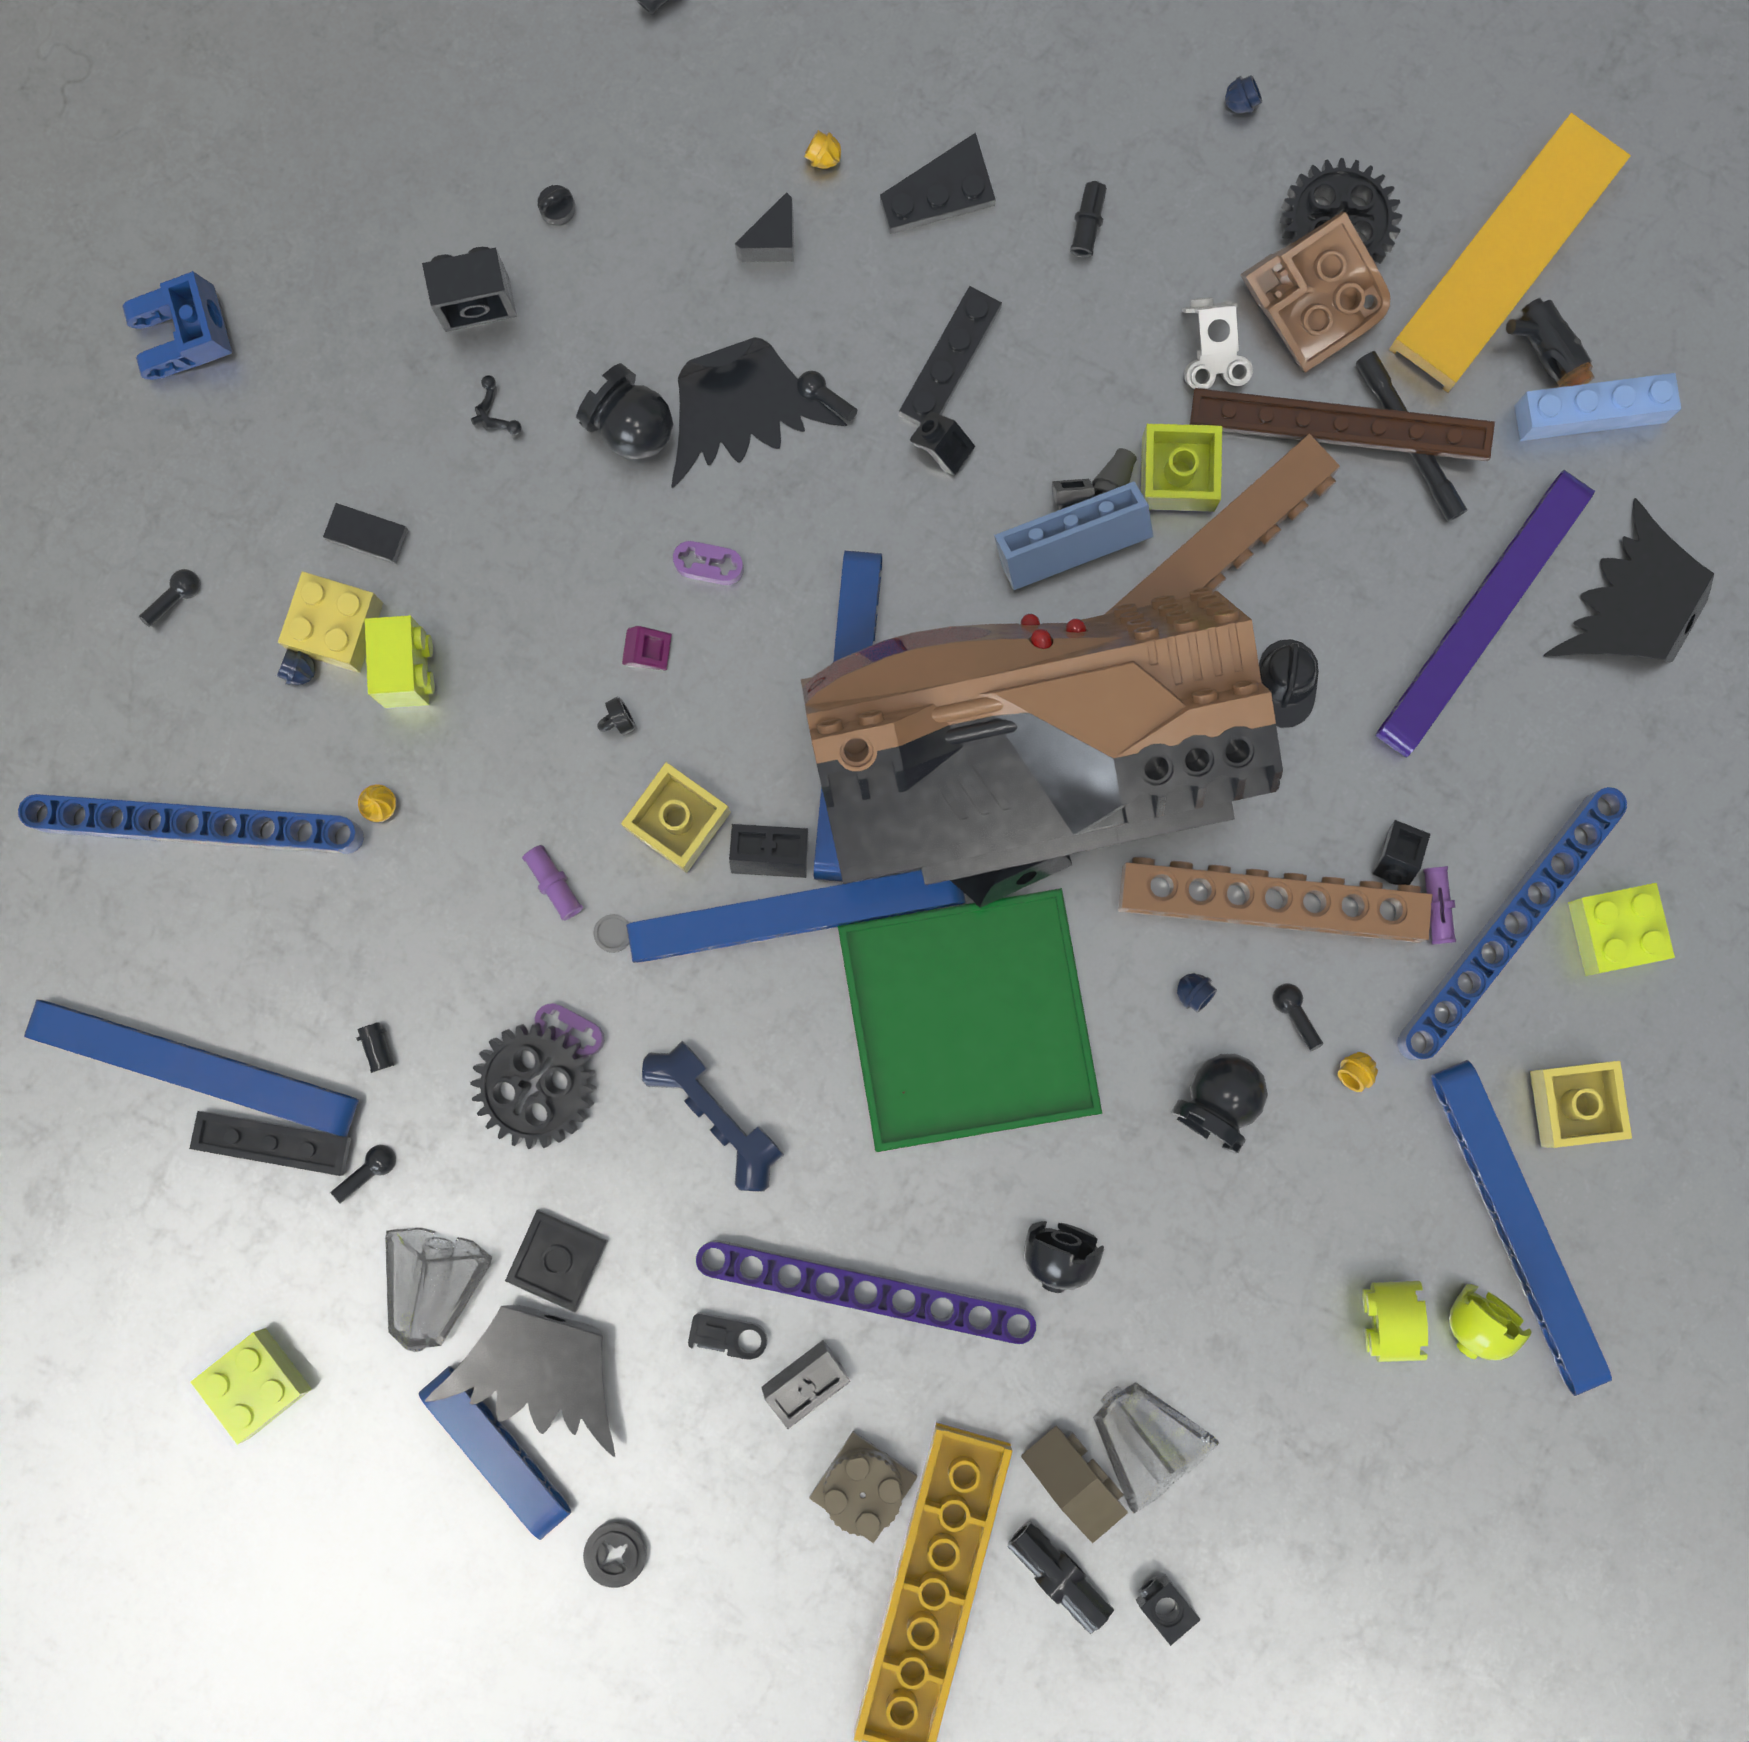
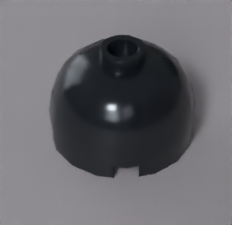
M1047 1221L1033 1223L1028 1229L1024 1246L1026 1266L1032 1276L1042 1283L1044 1289L1053 1293H1063L1064 1290H1073L1086 1285L1094 1277L1099 1267L1104 1246L1101 1245L1098 1248L1096 1246L1098 1239L1094 1235L1069 1224L1058 1223L1057 1227L1059 1230L1046 1228Z

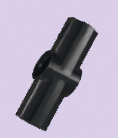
M1030 1521L1022 1526L1013 1535L1007 1547L1036 1576L1034 1578L1035 1581L1058 1605L1061 1603L1070 1612L1072 1617L1090 1634L1099 1630L1108 1621L1110 1615L1114 1612V1608L1085 1579L1087 1577L1074 1560L1063 1550L1060 1552L1036 1525Z

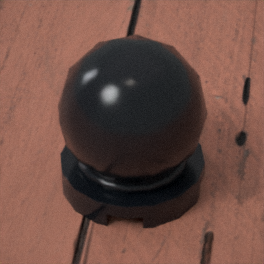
M622 363L614 365L602 375L607 382L595 394L589 390L579 406L576 418L580 420L579 424L591 433L600 429L602 439L613 452L629 460L657 455L671 437L673 420L669 406L656 391L644 385H634L636 374Z
M1220 1054L1208 1059L1195 1071L1190 1085L1192 1100L1187 1102L1178 1099L1171 1114L1177 1116L1179 1122L1203 1138L1208 1139L1210 1133H1212L1224 1142L1223 1149L1239 1153L1246 1141L1245 1137L1240 1134L1239 1129L1252 1124L1263 1112L1268 1092L1264 1075L1252 1061L1238 1054Z

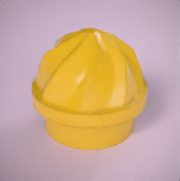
M818 130L812 138L804 157L812 161L811 166L828 169L839 163L841 159V145L830 132L824 134Z
M379 784L371 785L361 792L358 798V809L367 820L383 822L389 819L395 812L396 797L386 786Z
M1357 1052L1345 1057L1341 1061L1338 1077L1349 1089L1355 1092H1362L1365 1088H1370L1375 1083L1378 1069L1376 1068V1062L1368 1054Z

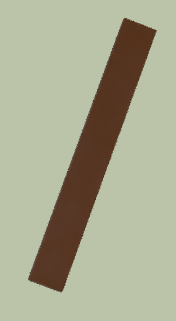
M1195 388L1190 425L1222 426L1223 432L1303 440L1310 433L1320 443L1489 461L1491 458L1495 421Z

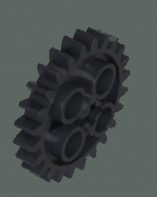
M1340 158L1337 167L1333 168L1327 159L1324 161L1321 171L1315 165H1312L1308 171V177L1300 174L1296 180L1297 186H1290L1287 192L1289 198L1284 199L1281 207L1286 212L1282 213L1280 223L1288 225L1284 228L1281 236L1282 238H1293L1289 243L1290 245L1339 213L1346 212L1355 230L1366 237L1367 241L1363 243L1372 259L1381 264L1386 257L1385 252L1390 253L1395 245L1392 239H1396L1401 231L1395 225H1398L1401 221L1402 214L1394 212L1397 210L1400 200H1389L1395 188L1394 186L1382 188L1381 184L1385 175L1382 174L1375 179L1372 178L1373 166L1370 165L1362 172L1359 171V160H1355L1351 168H1346L1344 158ZM1314 197H1324L1329 201L1330 205H1320ZM1351 197L1362 198L1366 205L1359 206L1355 204Z
M540 1023L533 1024L530 1033H528L524 1024L516 1026V1036L510 1029L501 1032L503 1042L498 1038H493L489 1041L493 1051L485 1049L479 1053L486 1063L473 1066V1070L481 1074V1078L471 1081L470 1085L480 1088L481 1093L472 1097V1101L483 1102L484 1107L477 1112V1115L489 1114L491 1119L486 1125L487 1129L495 1125L501 1127L498 1139H502L509 1133L512 1134V1146H516L525 1138L527 1149L533 1148L536 1145L537 1139H539L542 1147L546 1148L551 1145V1135L555 1141L560 1143L565 1140L564 1130L570 1134L578 1130L574 1120L578 1122L587 1120L588 1116L581 1108H590L594 1105L591 1099L585 1097L586 1094L597 1090L596 1086L586 1083V1079L595 1074V1070H584L583 1065L590 1059V1056L578 1058L576 1053L580 1049L581 1043L579 1042L569 1047L567 1045L569 1033L566 1032L556 1038V1030L553 1025L548 1027L544 1034H542ZM523 1050L530 1051L535 1058L533 1069H529L522 1064L520 1055ZM547 1057H551L552 1063L536 1083L538 1091L528 1096L521 1113L516 1114L515 1108L531 1088L532 1084L529 1080L540 1074ZM554 1071H559L565 1075L567 1079L566 1089H559L553 1084L552 1075ZM502 1082H507L513 1086L515 1090L513 1100H508L502 1095ZM534 1103H539L546 1109L547 1118L545 1121L537 1120L532 1113Z

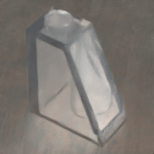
M425 1228L386 1231L388 1333L404 1349L419 1352L428 1347L442 1346L492 1262V1256L473 1240L457 1237L456 1242L453 1243L448 1239L435 1237L436 1231Z
M1137 1382L1123 1390L1119 1386L1110 1390L1100 1400L1103 1403V1407L1093 1417L1127 1504L1134 1514L1170 1489L1169 1486L1179 1480L1186 1472H1191L1220 1444L1212 1434Z

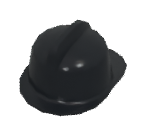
M1292 639L1279 640L1270 644L1262 653L1259 669L1262 684L1272 694L1276 727L1289 728L1304 722L1312 712L1318 683V660L1313 651L1304 643Z

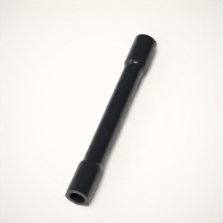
M1372 351L1357 360L1356 365L1370 389L1377 395L1384 409L1408 412L1392 385L1391 377L1376 351ZM1410 453L1431 488L1432 496L1447 522L1467 512L1465 504L1452 482L1445 476L1434 455Z

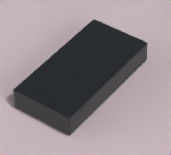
M335 503L323 538L326 541L396 564L408 529L404 525Z

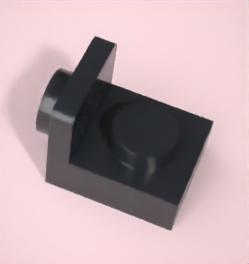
M929 412L910 438L914 446L928 451L945 472L954 476L975 448L974 443L955 420L934 412Z
M1394 820L1389 829L1382 856L1374 867L1373 875L1385 879L1394 885H1410L1421 869L1430 833Z

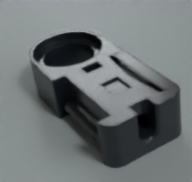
M698 1312L692 1319L688 1346L693 1349L696 1343L699 1348L725 1352V1349H727V1356L751 1360L758 1358L764 1352L768 1343V1337L764 1328L759 1324ZM745 1330H754L760 1335L761 1345L754 1352H746L739 1345V1336Z

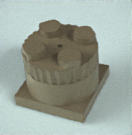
M852 1431L809 1496V1499L829 1513L830 1519L842 1531L856 1534V1536H864L874 1543L883 1529L889 1527L890 1523L895 1520V1516L899 1514L902 1500L917 1479V1474L855 1431Z

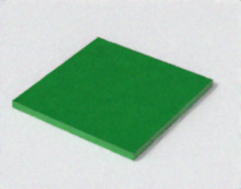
M1062 888L1001 898L981 908L975 903L838 926L876 1152L1103 1114Z

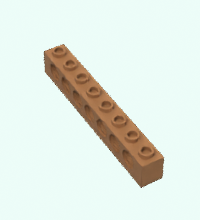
M1133 857L1132 863L1126 862L1122 866L1118 911L1421 943L1429 940L1432 894L1421 893V887L1414 885H1398L1397 890L1382 889L1383 883L1375 881H1360L1359 886L1344 885L1345 879L1337 877H1322L1321 882L1306 881L1307 875L1298 873H1284L1282 879L1269 877V871L1260 869H1246V874L1244 875L1231 873V867L1208 865V871L1193 869V863L1171 861L1170 867L1155 865V859ZM1163 878L1168 882L1170 887L1168 896L1159 897L1152 892V879ZM1197 881L1205 885L1207 897L1204 901H1197L1191 897L1189 893L1191 882ZM1235 885L1242 888L1245 893V901L1242 905H1235L1229 901L1227 897L1229 886ZM1269 889H1274L1282 895L1283 904L1280 909L1271 908L1266 903L1265 895ZM1307 893H1312L1319 898L1321 906L1317 913H1312L1305 908L1303 900ZM1345 897H1350L1357 902L1358 913L1355 917H1350L1344 913L1342 901ZM1383 901H1388L1394 905L1396 916L1393 921L1386 920L1381 915L1380 906Z

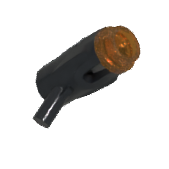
M1541 298L1535 299L1522 308L1523 316L1519 320L1510 319L1507 322L1506 332L1512 335L1528 337L1534 352L1547 374L1555 379L1559 387L1588 384L1595 378L1591 371L1593 369L1592 360L1583 345H1581V340L1570 329L1568 323L1563 320L1552 300L1543 302Z

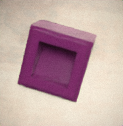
M642 626L628 628L622 664L631 667L667 670L672 634Z

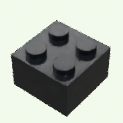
M476 247L469 250L467 254L458 256L438 255L430 262L422 263L430 305L445 332L517 317L509 276L496 247Z

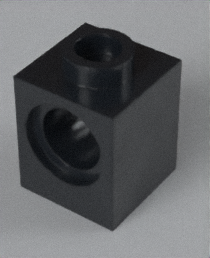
M1166 1574L1160 1579L1157 1577L1151 1578L1139 1589L1140 1596L1136 1599L1137 1604L1170 1646L1201 1620ZM1163 1598L1175 1600V1608L1168 1615H1159L1155 1611L1157 1603Z

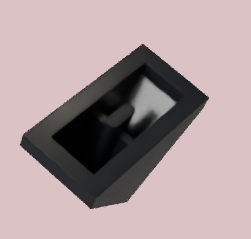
M787 192L735 243L737 258L741 262H794L792 197Z

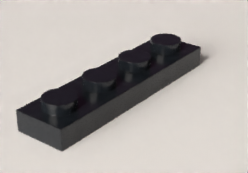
M969 286L900 408V417L919 426L929 412L939 415L943 413L998 315L1002 302Z
M197 1111L189 1149L344 1176L351 1138Z

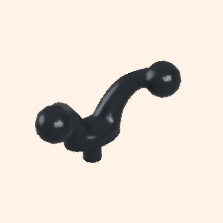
M484 376L481 384L486 389V395L483 401L475 407L477 416L471 418L472 424L476 425L481 422L485 429L504 428L510 434L517 435L522 429L519 421H506L491 418L487 415L493 401L496 381L493 376Z

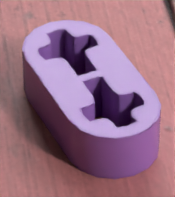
M685 541L680 543L673 553V562L676 570L687 578L720 585H732L737 583L744 573V565L740 555L730 548L695 541ZM689 551H694L697 559L706 562L705 564L694 562L691 568H686L681 557H687ZM726 558H730L732 565L737 568L736 570H729L728 575H722L719 567L711 565L712 562L724 564Z
M551 1003L542 1006L536 1012L535 1023H540L542 1034H544L548 1025L543 1020L546 1013L553 1015L556 1010L560 1012L558 1019L567 1024L568 1027L566 1031L555 1027V1037L558 1038L568 1032L569 1039L567 1045L569 1047L576 1043H581L580 1039L571 1035L574 1028L584 1033L589 1028L593 1030L592 1037L596 1040L594 1046L586 1045L584 1049L580 1048L577 1054L592 1056L603 1047L604 1033L601 1028L567 1008Z

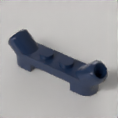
M683 1041L670 1053L649 1052L643 1059L642 1081L647 1087L683 1089L689 1096L684 1102L699 1118L705 1114L712 1121L714 1126L710 1131L720 1143L726 1146L730 1142L736 1148L735 1186L738 1190L764 1192L769 1187L770 1167L784 1156L783 1152L760 1126L756 1127L747 1136L698 1081L709 1069Z

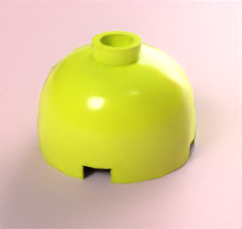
M1467 1284L1457 1296L1449 1316L1452 1333L1458 1340L1457 1348L1467 1357L1474 1360L1478 1356L1485 1360H1504L1513 1356L1531 1336L1530 1328L1523 1331L1520 1328L1524 1322L1522 1317L1497 1296L1488 1292L1485 1299L1475 1293L1478 1286Z

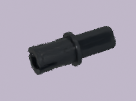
M1099 181L1086 183L1080 212L1075 213L1074 220L1077 222L1070 252L1080 257L1093 256L1097 230L1103 224L1104 219L1101 217L1107 188L1105 184Z

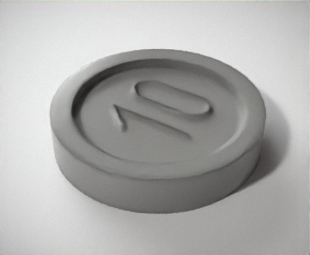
M615 914L602 917L594 927L596 944L607 952L615 953L622 951L629 945L626 927L629 922L622 916Z

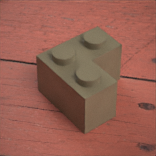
M1056 1425L1022 1454L1021 1457L1059 1508L1093 1544L1128 1514V1511L1119 1501L1124 1494L1094 1459L1087 1463L1083 1455L1088 1450L1074 1433L1066 1437Z

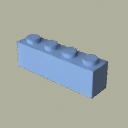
M1670 373L1527 391L1514 407L1520 441L1667 423L1681 410L1676 374Z
M1134 481L994 536L1002 568L1012 588L1016 590L1152 538L1153 531L1148 503Z

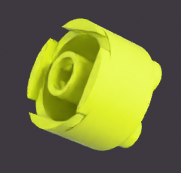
M1421 1281L1372 1282L1370 1289L1362 1290L1364 1313H1368L1372 1320V1328H1365L1366 1350L1370 1352L1371 1356H1376L1377 1362L1427 1360L1428 1354L1420 1350V1347L1428 1346L1425 1300L1418 1301L1415 1292L1423 1290Z

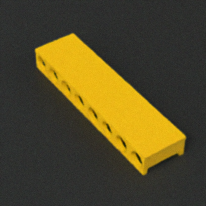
M1571 112L1400 332L1389 350L1394 354L1398 351L1443 384L1444 387L1442 389L1449 393L1631 155Z
M936 1422L854 1728L855 1741H937L1013 1451L1011 1443Z

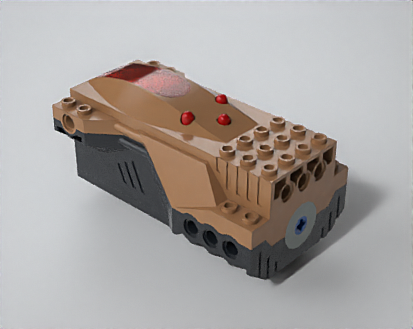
M1205 587L1190 591V596L1175 600L1172 595L1161 596L1152 599V605L1137 608L1136 604H1123L1114 607L1113 613L1082 620L1072 619L1067 623L1040 624V620L1036 615L1026 614L1021 619V624L950 626L913 632L876 643L835 661L813 677L801 679L811 741L843 884L920 868L924 884L930 885L1234 820L1232 801L1276 792L1279 789L1280 779L1283 774L1272 694L1261 682L1252 619L1221 593L1213 591L1211 587Z

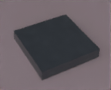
M537 1209L505 1282L575 1313L608 1240Z

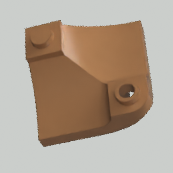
M1346 212L1339 213L1307 235L1274 254L1268 255L1240 274L1256 303L1266 314L1303 372H1307L1367 332L1384 318L1390 307L1391 298L1387 285ZM1372 295L1374 299L1372 306L1365 308L1363 306L1365 297Z

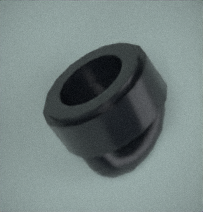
M551 185L540 192L537 206L542 218L546 222L553 225H561L573 217L575 202L568 188L560 185Z
M615 697L605 703L609 714L603 717L597 724V728L601 732L617 727L619 732L625 735L635 729L636 725L633 717L620 697Z

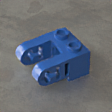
M194 271L160 283L161 288L130 299L122 306L127 325L131 328H148L173 319L176 331L173 332L175 340L148 349L137 355L136 360L140 375L144 379L156 380L232 354L215 287Z

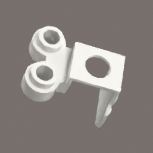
M1213 297L1197 298L1191 300V306L1182 308V312L1198 313L1201 350H1197L1198 359L1190 362L1184 371V379L1189 387L1193 389H1208L1214 384L1216 374L1221 373L1225 382L1233 386H1242L1251 379L1253 374L1251 362L1247 358L1237 355L1239 344L1236 314L1238 304L1236 302L1228 300L1213 304ZM1217 319L1226 321L1229 326V334L1221 342L1211 340L1208 335L1209 325ZM1238 364L1243 365L1244 374L1240 378H1234L1232 374L1233 368ZM1200 369H1205L1208 373L1207 379L1202 383H1198L1195 378L1196 372Z

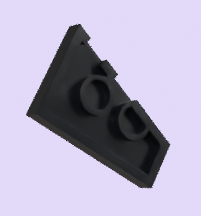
M976 132L880 194V202L890 234L995 206L996 199Z

